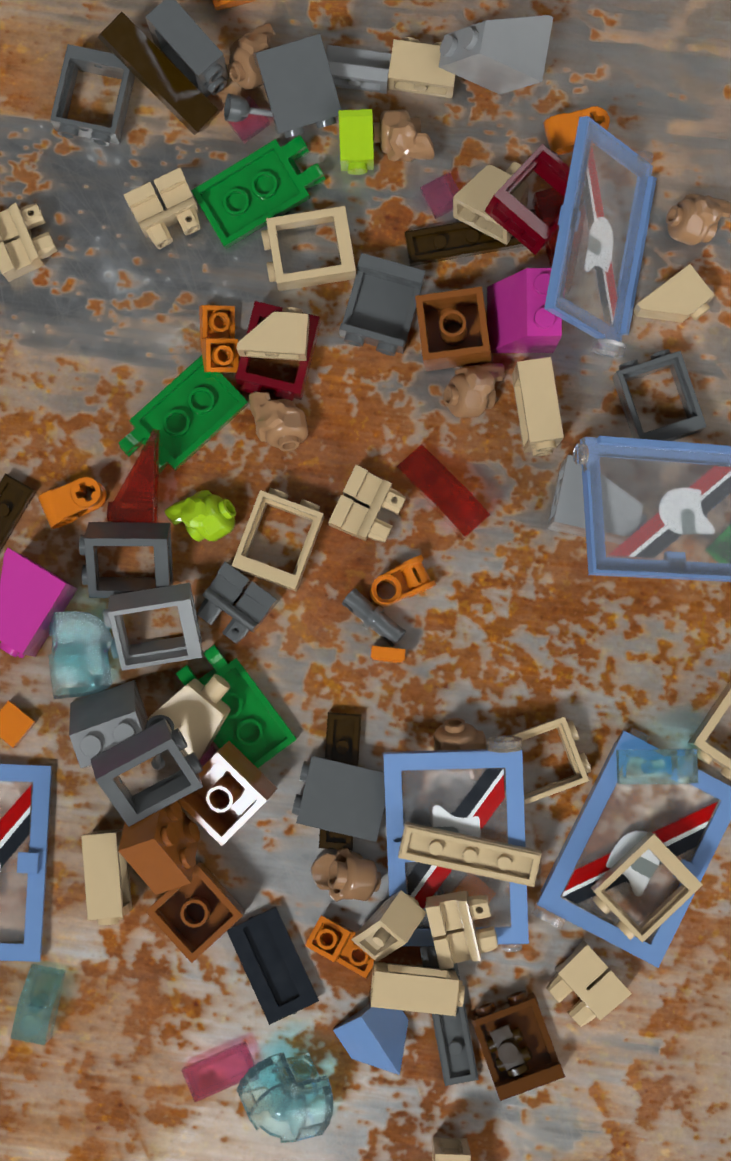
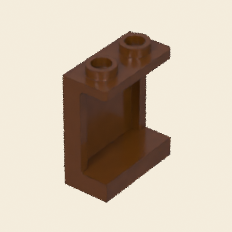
M526 990L513 993L507 996L508 1002L495 1006L494 1002L483 1004L474 1009L475 1014L470 1015L500 1101L565 1077L534 992L527 994ZM508 1023L511 1029L517 1027L521 1029L524 1040L518 1042L521 1049L528 1046L532 1054V1059L526 1061L529 1067L528 1071L511 1078L506 1070L499 1071L495 1061L496 1058H499L498 1051L492 1053L487 1044V1040L492 1038L489 1032Z

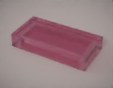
M246 1041L186 1066L181 1070L194 1102L259 1074Z

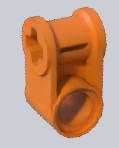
M593 106L571 113L557 114L544 120L543 125L550 150L558 155L573 151L579 117L589 116L604 129L608 130L610 117L607 111L601 107Z
M82 477L64 486L51 489L41 494L38 499L51 529H56L101 508L106 502L107 492L105 487L90 477ZM87 487L95 490L91 494L92 500L90 501L83 498L87 494Z
M423 555L409 559L396 566L395 569L378 576L370 588V596L373 602L381 607L392 606L408 597H414L436 586L435 580L430 579L422 563L424 560ZM382 582L392 584L395 590L394 597L391 599L379 597L376 591L378 584Z

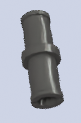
M356 588L343 600L342 605L360 618L367 630L373 629L391 647H394L405 635L406 630L390 619L384 613L385 609L380 605L376 607L358 592Z

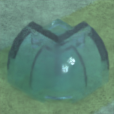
M54 612L48 630L49 636H52L51 654H48L53 699L87 696L108 689L112 685L108 651L113 642L109 628L105 626L100 618L88 612Z
M284 1052L272 1055L249 1069L236 1089L248 1118L255 1129L261 1128L269 1135L280 1138V1143L296 1142L323 1135L333 1116L334 1101L328 1076H319L309 1053L288 1058L285 1057Z

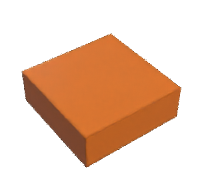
M372 646L371 659L373 661L402 664L405 661L406 649Z
M8 700L0 710V738L12 748H16L37 721L15 703Z

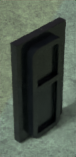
M277 907L254 917L252 916L227 930L269 1025L291 1014H296L297 1011L319 1001Z

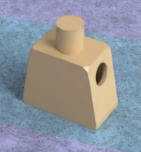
M513 162L506 171L493 165H487L453 197V217L507 245L512 235L484 211L493 195L522 165ZM523 182L511 194L525 207L528 204L529 185Z
M214 674L205 686L198 680L193 679L147 720L156 715L169 717L174 723V730L178 728L184 736L188 745L185 748L188 755L194 752L200 760L209 750L231 710L221 700L230 689V685L217 674Z

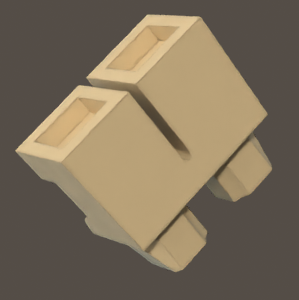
M181 168L153 180L166 210L163 209L151 182L123 194L146 238H150L157 249H161L173 242L167 229L170 226L179 223L185 236L201 229L197 215L199 210Z
M13 203L8 209L0 212V270L8 282L44 266L42 259L58 251L49 232L34 238L31 234L30 229L46 223L37 203L19 208L17 203Z
M355 465L343 490V495H341L328 522L329 526L364 541L370 538L385 543L393 526L377 519L382 508L399 515L406 497L397 490L392 489L391 482L382 480L369 473L368 470Z
M466 890L426 897L425 909L440 971L453 968L454 964L468 960L481 961V953L498 948L495 927L476 930L474 922L477 919L491 917L487 895L469 897Z
M584 940L563 963L555 968L557 974L546 986V989L559 1003L572 991L579 996L580 1000L567 1012L580 1027L592 1021L596 1016L599 1020H602L632 994Z

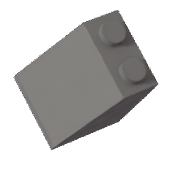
M542 15L485 20L446 34L440 46L439 68L497 94H504L540 83L543 80L553 17Z
M567 455L560 466L547 529L586 537L581 460L575 456ZM599 474L604 542L620 545L645 523V516L640 515L642 505Z
M135 680L70 703L69 736L80 768L92 767L91 758L146 729L148 716Z

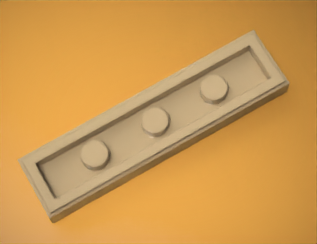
M405 822L398 852V858L531 887L535 885L542 855L540 850Z

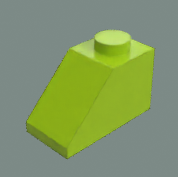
M372 109L338 110L341 171H348L352 175H361L367 173V170H374Z

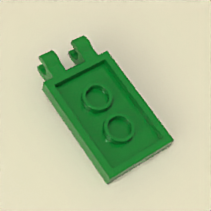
M301 135L295 137L282 147H280L275 139L191 190L225 249L266 226V218L282 216L310 199L306 189L315 187L326 180L318 163L310 166L302 173L294 160L309 153Z
M201 355L129 420L135 429L118 444L128 457L134 454L142 444L151 452L153 457L141 468L143 469L142 472L152 481L168 464L176 471L246 408L248 401L221 372H204Z
M215 645L203 653L214 668L199 680L188 665L176 673L185 686L193 679L198 680L205 686L214 674L221 676L229 683L230 689L221 700L231 710L214 739V743L219 749L230 741L252 764L259 768L297 740L296 736L240 661L235 658L228 663Z

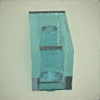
M697 748L616 750L617 784L679 785L698 783Z
M31 964L17 1004L10 1039L45 1045L52 1038L66 970Z

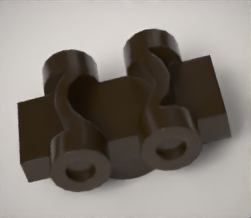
M508 1023L491 1030L489 1033L492 1038L487 1040V1044L492 1053L498 1051L499 1058H496L495 1061L499 1071L506 1070L510 1078L528 1071L529 1067L526 1061L532 1059V1054L528 1046L521 1049L518 1042L524 1040L521 1029L519 1027L511 1029Z

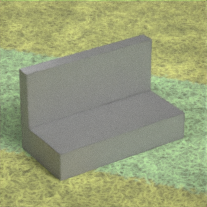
M327 45L326 56L335 87L387 94L391 53Z

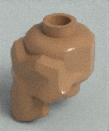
M270 23L258 26L251 32L245 33L243 37L235 41L229 48V76L246 90L263 85L253 54L272 48L269 39L275 36V32Z
M403 109L384 110L380 114L379 122H373V142L380 143L382 152L387 154L389 160L393 162L399 160L413 162L414 159L432 160L434 158L435 150L429 135L421 133L420 117L410 118L408 112Z
M686 195L677 205L672 206L667 213L666 223L668 224L667 228L670 237L686 245L694 246L700 242L708 243L716 234L720 218H730L731 202L720 198H713L709 195Z
M487 363L465 366L455 370L454 377L450 380L443 393L444 403L448 406L450 412L457 418L479 417L484 413L485 409H491L496 399L495 382L504 380V365L502 363Z
M255 392L249 395L250 410L254 417L256 434L260 441L266 442L282 451H292L308 437L306 416L301 409L295 407L294 401L288 399L271 400L268 392Z
M460 718L446 720L445 724L439 726L434 732V751L486 749V737L483 731L476 730L474 726L465 723ZM490 768L447 770L453 772L467 770L469 771L470 779L478 781L485 770Z
M348 848L339 849L336 855L325 853L319 856L311 866V875L317 887L322 890H329L330 897L336 902L343 899L367 901L373 892L379 890L381 885V873L377 871L375 862L363 858L359 853L352 852Z

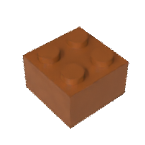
M482 286L415 296L425 371L492 362Z
M230 741L217 751L202 767L203 771L199 773L203 787L177 800L221 846L278 789Z
M176 801L129 827L124 822L118 851L154 894L157 895L191 883L193 869L196 865V852L198 841L200 840V831L196 823L191 822L183 812L179 802Z
M200 861L194 866L190 884L167 891L145 912L185 957L193 963L243 917L246 911Z

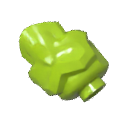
M209 490L199 491L185 500L174 503L164 511L173 525L183 522L189 535L198 542L204 539L215 542L232 532L235 527L234 516H236V510L233 504L226 498L223 499L218 495L212 494Z

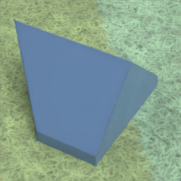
M369 1004L333 1028L334 1033L351 1059L400 1075L409 1021L403 1010L375 1008Z

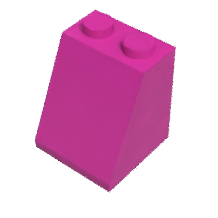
M526 268L487 286V328L491 353H554L562 337V319L544 309L552 268Z
M7 548L4 553L0 580V649L22 659L25 655L36 657L78 588L10 548Z

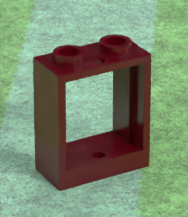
M541 144L493 195L484 211L534 255H537L558 232L559 215L547 226L511 194L534 171L565 197L570 167L561 160L556 152L549 150L544 144ZM579 191L575 208L576 211L581 206Z
M255 301L246 335L274 311L282 312L283 307ZM308 314L307 361H300L294 384L248 373L251 357H240L235 379L238 385H242L241 390L248 393L271 392L274 393V398L278 400L288 399L293 401L294 398L302 400L321 326L320 316Z

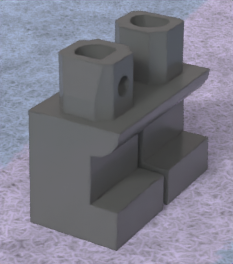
M224 562L209 588L202 594L205 600L202 602L197 615L210 625L214 624L222 611L230 615L232 620L222 633L238 644L249 631L255 632L279 601Z

